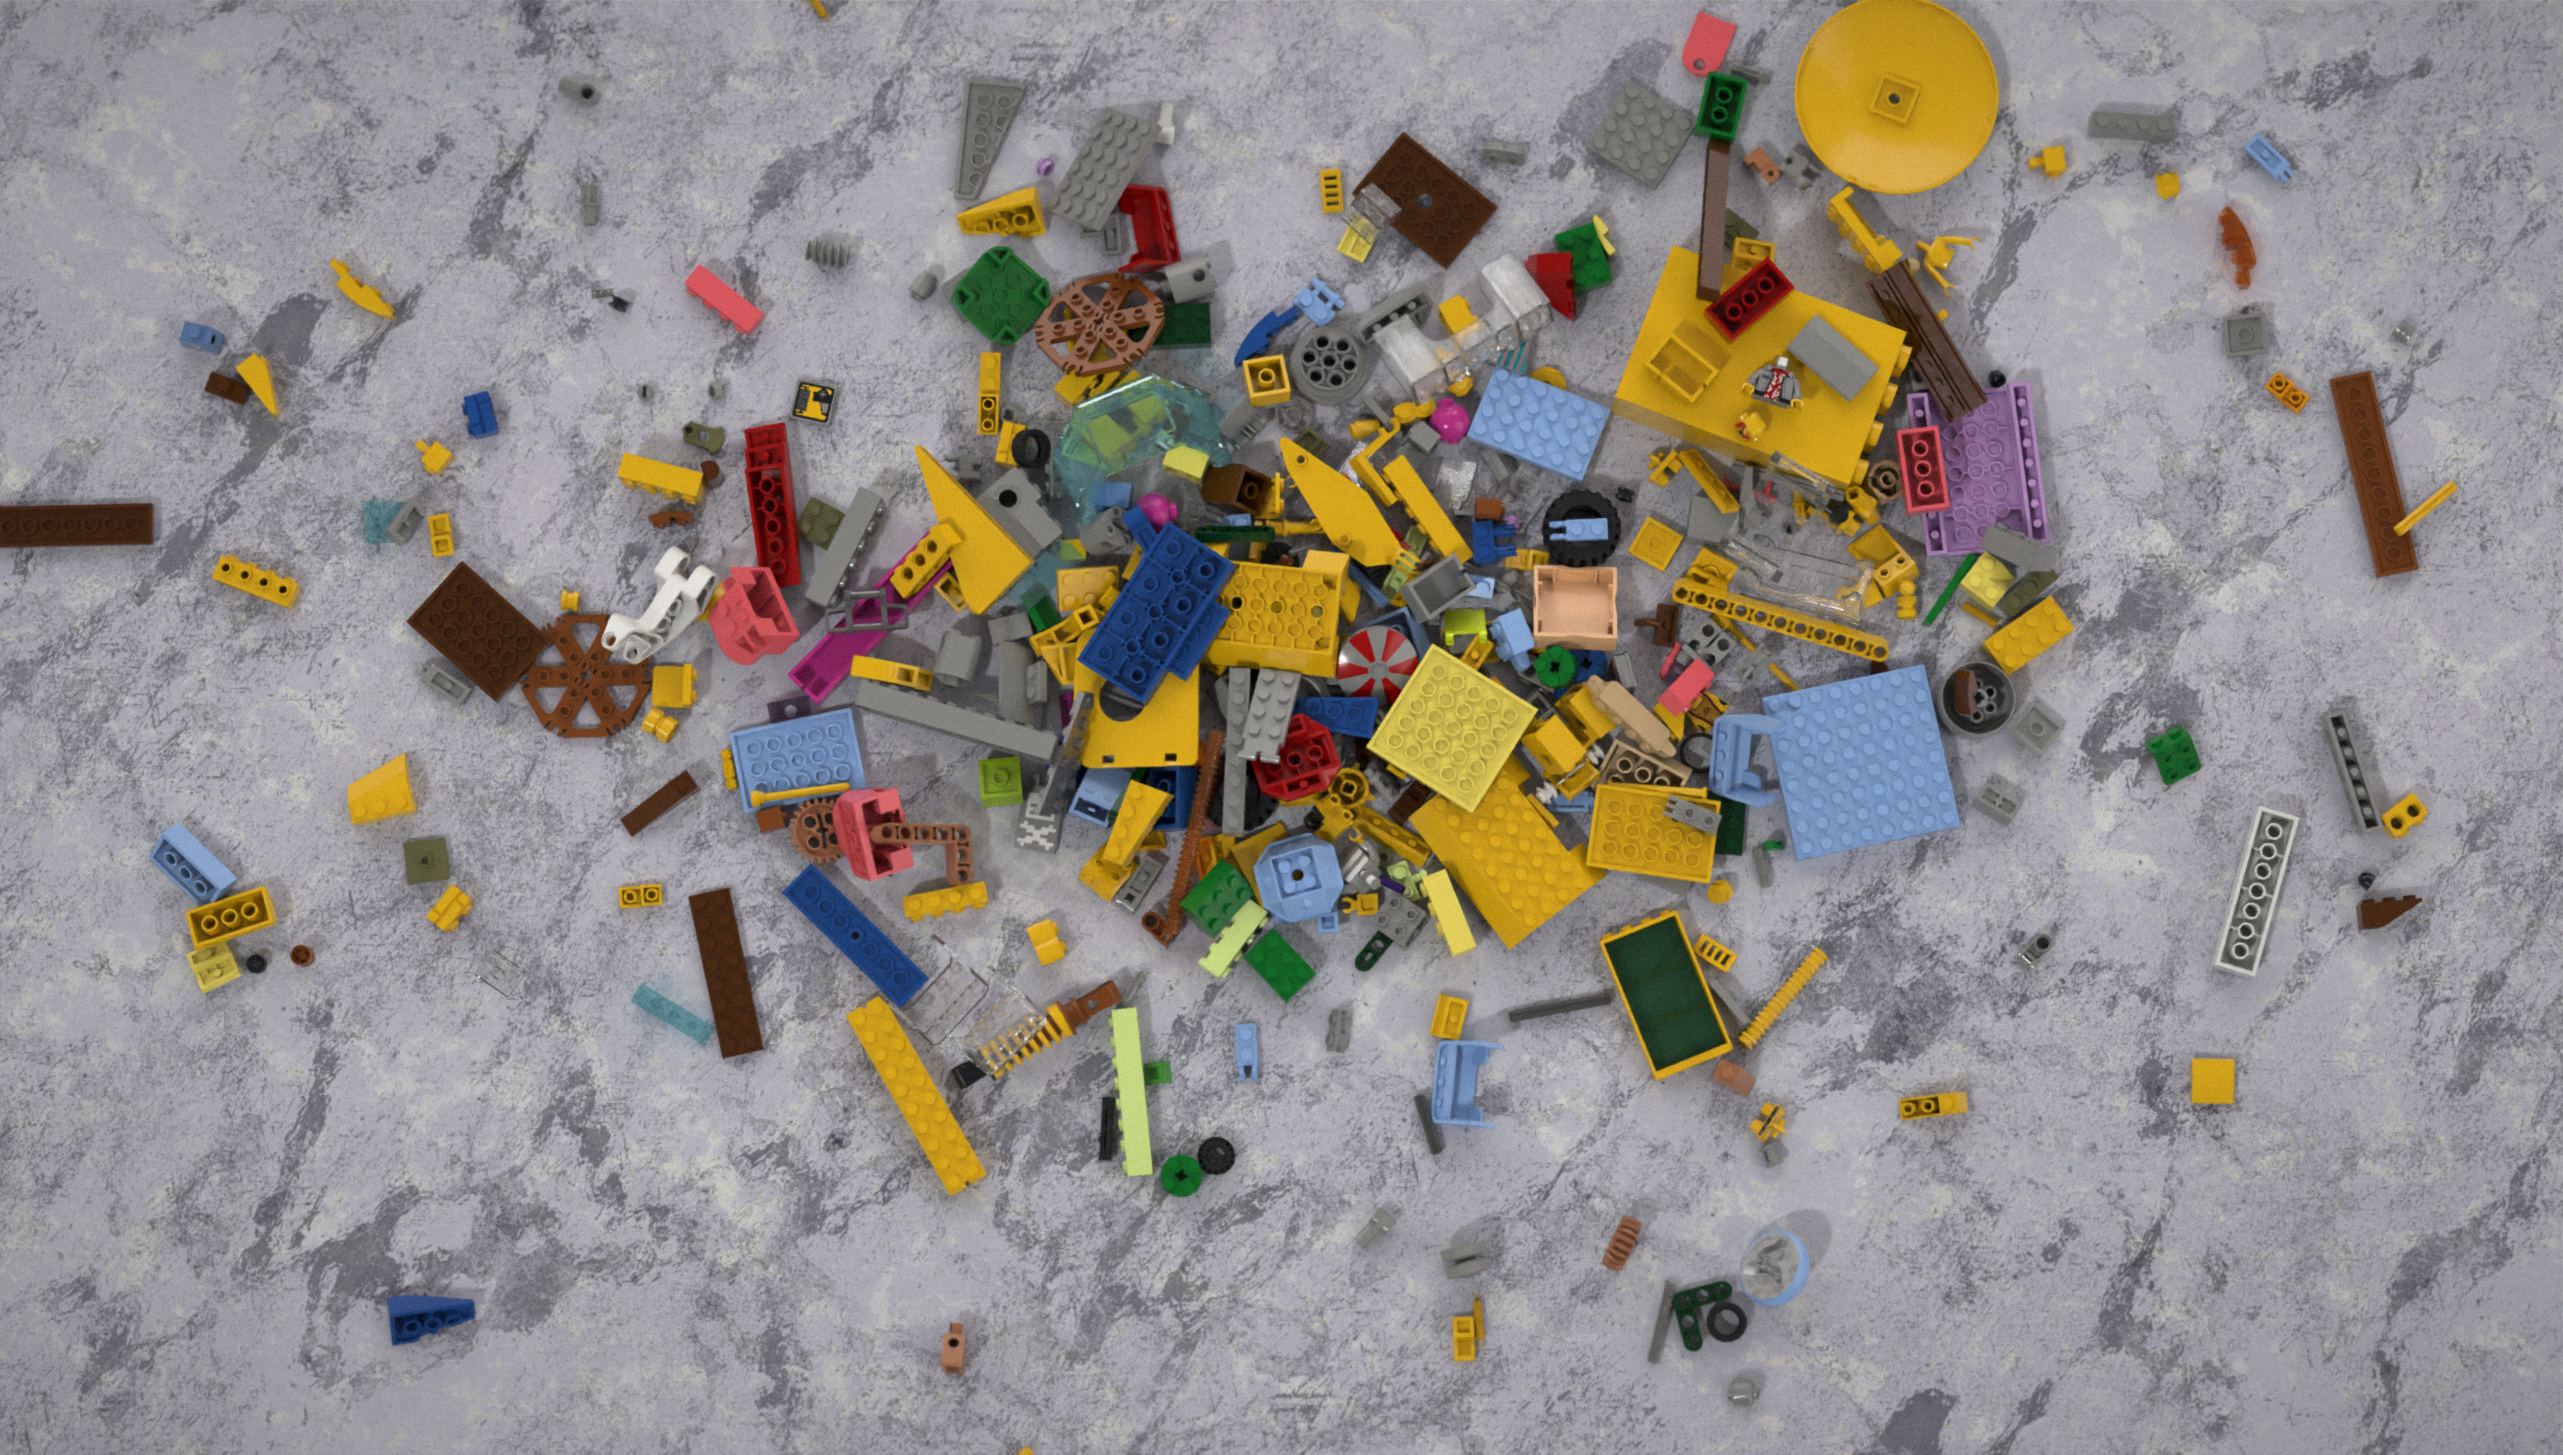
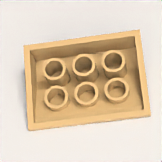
M1619 731L1598 770L1601 777L1593 782L1588 790L1596 793L1597 784L1607 785L1608 780L1620 783L1684 787L1693 769L1672 758L1664 759L1656 753L1649 754L1640 749L1639 743Z

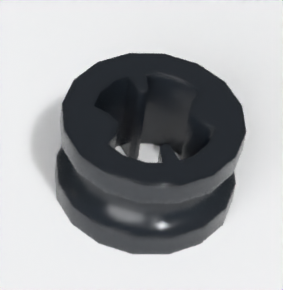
M613 295V301L609 302L608 305L625 313V307L629 306V302Z
M1618 487L1617 490L1619 492L1615 494V498L1623 502L1632 503L1631 497L1635 495V492L1624 487Z
M255 954L247 959L246 966L250 972L259 974L264 972L267 962L264 957ZM254 959L261 961L262 965H259V969L252 967L251 964L254 963Z

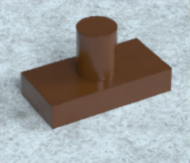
M211 372L204 391L244 406L251 387L245 383Z

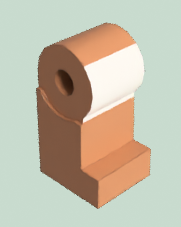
M1760 146L1742 161L1746 168L1752 166L1757 171L1764 185L1771 186L1777 182L1780 175L1779 170Z

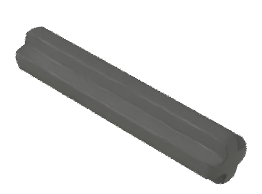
M1417 1095L1414 1097V1101L1431 1154H1439L1442 1152V1148L1425 1095Z

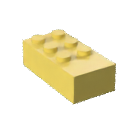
M1446 869L1423 877L1422 884L1419 886L1423 898H1428V911L1430 916H1435L1437 920L1435 923L1438 936L1443 935L1451 958L1453 959L1476 949L1475 941Z

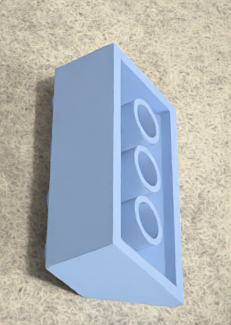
M179 822L162 833L149 856L199 906L222 900L231 891L238 879Z

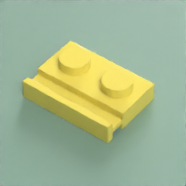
M1354 214L1337 248V252L1364 264L1381 230V226Z

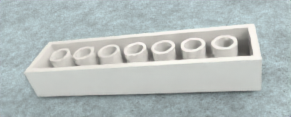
M2258 806L2254 809L2210 967L2250 979L2256 976L2299 817L2263 806Z

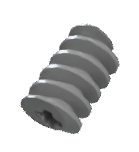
M815 237L813 242L809 241L805 260L809 261L812 257L813 263H817L820 259L821 265H825L828 261L829 267H833L836 263L837 269H841L844 264V270H846L850 257V247L847 245L843 250L842 243L840 242L837 247H834V241L826 245V239L818 243V237Z

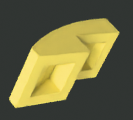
M1595 215L1592 223H1594L1604 255L1609 260L1615 255L1616 250L1605 238L1609 233V229Z

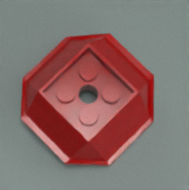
M1303 713L1294 715L1291 718L1284 748H1279L1278 756L1281 757L1279 764L1261 762V756L1259 755L1257 761L1251 760L1261 793L1287 803L1328 790L1341 770V764L1329 729ZM1295 759L1301 761L1298 765L1290 764Z

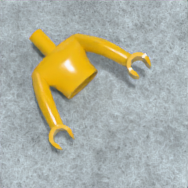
M1938 236L1931 246L1920 240L1918 241L1916 248L1926 253L1923 267L1944 289L1943 292L1947 297L1952 296L1947 294L1946 288L1952 287L1955 290L1956 288L1954 285L1948 284L1934 267L1946 270L1955 251L1946 244L1970 246L1973 250H1977L1976 247L1972 246L1971 242L1973 240L1981 242L1978 237L1967 239L1958 236Z

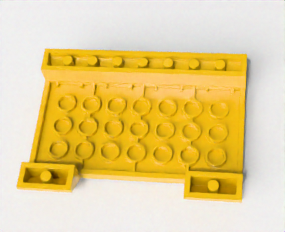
M1512 752L1473 814H1470L1442 795L1437 794L1408 818L1509 950L1607 876L1603 869L1585 866L1588 849L1583 843H1580L1568 852L1518 787L1530 779L1531 776Z

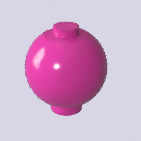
M1453 398L1441 399L1437 401L1438 407L1430 416V428L1441 435V442H1448V445L1459 444L1460 440L1467 435L1470 429V416L1463 406L1454 404Z
M1146 494L1135 504V506L1139 505L1157 534L1160 533L1167 521L1172 523L1173 519H1178L1177 504L1171 503L1167 497L1161 494Z

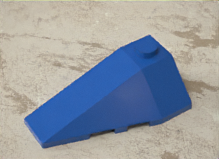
M417 1295L386 1298L392 1346L419 1341L421 1336L429 1333L432 1335L438 1333V1329L446 1326L453 1327L475 1318L474 1299Z

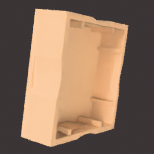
M1534 565L1533 639L1535 644L1533 648L1550 649V647L1557 646L1570 650L1616 651L1617 567L1588 566L1574 568L1562 565Z

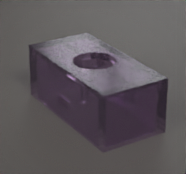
M808 695L767 703L771 724L813 716ZM792 705L796 707L797 713L794 717H787L785 715V708Z

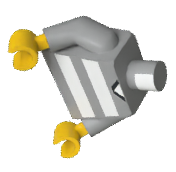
M1355 829L1359 834L1358 838L1353 839L1350 834L1349 838L1353 842L1359 843L1360 846L1356 845L1339 865L1345 885L1341 894H1355L1356 892L1365 894L1370 888L1377 889L1381 883L1379 877L1382 871L1378 868L1380 865L1378 852L1367 840H1363V834L1358 829Z

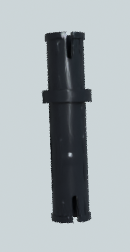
M1102 1097L1100 1137H1098L1100 1142L1098 1160L1112 1161V1142L1115 1139L1113 1137L1115 1098Z

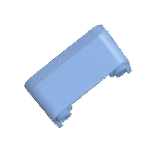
M1730 714L1718 717L1714 722L1708 783L1710 790L1716 795L1758 808L1778 800V795L1762 791L1760 777L1755 772L1748 770L1751 735L1770 734L1784 727L1786 722L1761 714Z
M1444 1040L1439 1043L1436 1054L1431 1117L1434 1123L1496 1129L1497 1124L1483 1122L1484 1116L1481 1108L1473 1107L1477 1065L1487 1063L1490 1057V1049H1504V1045L1483 1041Z

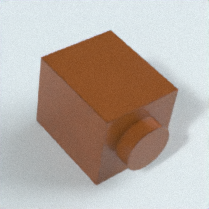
M780 806L756 812L762 834L787 828L786 823L789 822L786 810L782 811Z

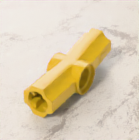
M1855 485L1848 488L1845 495L1847 497L1846 500L1853 507L1852 511L1862 518L1864 523L1870 526L1878 524L1881 519L1879 510L1876 507L1878 501L1866 494L1861 487Z

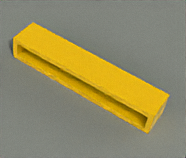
M1403 454L1397 456L1380 469L1382 480L1387 485L1390 484L1394 489L1393 494L1399 502L1402 501L1406 506L1404 508L1406 514L1410 518H1414L1418 523L1416 525L1418 531L1422 535L1426 534L1430 540L1428 545L1434 552L1437 551L1442 558L1455 553L1461 564L1474 556Z

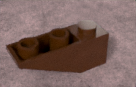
M2416 895L2403 896V900H2395V897L2382 898L2383 902H2375L2374 899L2362 900V904L2356 906L2359 930L2380 929L2422 902L2423 899L2416 898Z

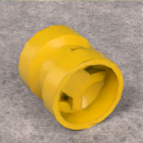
M1897 597L1896 604L1899 606L1897 619L1917 618V611L1915 610L1917 597Z

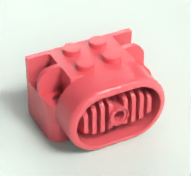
M731 567L730 572L733 577L726 578L722 583L725 594L710 608L708 614L710 626L721 650L728 658L741 665H752L763 655H781L793 644L800 634L770 567Z
M877 787L871 790L852 789L837 798L832 814L837 841L838 843L840 842L839 848L842 849L845 857L849 859L851 870L855 876L871 882L914 866L910 845L877 844L873 842L870 835L874 826L884 823H905L906 816L901 808L897 787L891 789ZM882 829V835L885 838V832ZM901 830V836L904 838V833Z

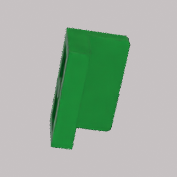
M1043 588L1030 594L1026 592L1020 595L1038 633L1061 623Z

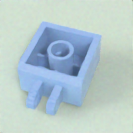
M1519 608L1497 617L1487 626L1489 637L1492 640L1494 639L1497 646L1496 653L1498 657L1502 658L1503 663L1511 660L1515 667L1514 669L1518 672H1523L1530 666L1527 651L1533 648L1535 641Z

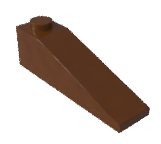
M686 770L624 816L621 822L633 837L699 792L700 788Z

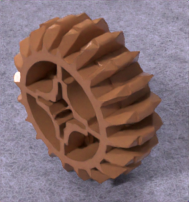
M1622 1217L1602 1260L1604 1266L1612 1271L1619 1272L1622 1270L1640 1233L1641 1222L1633 1217Z

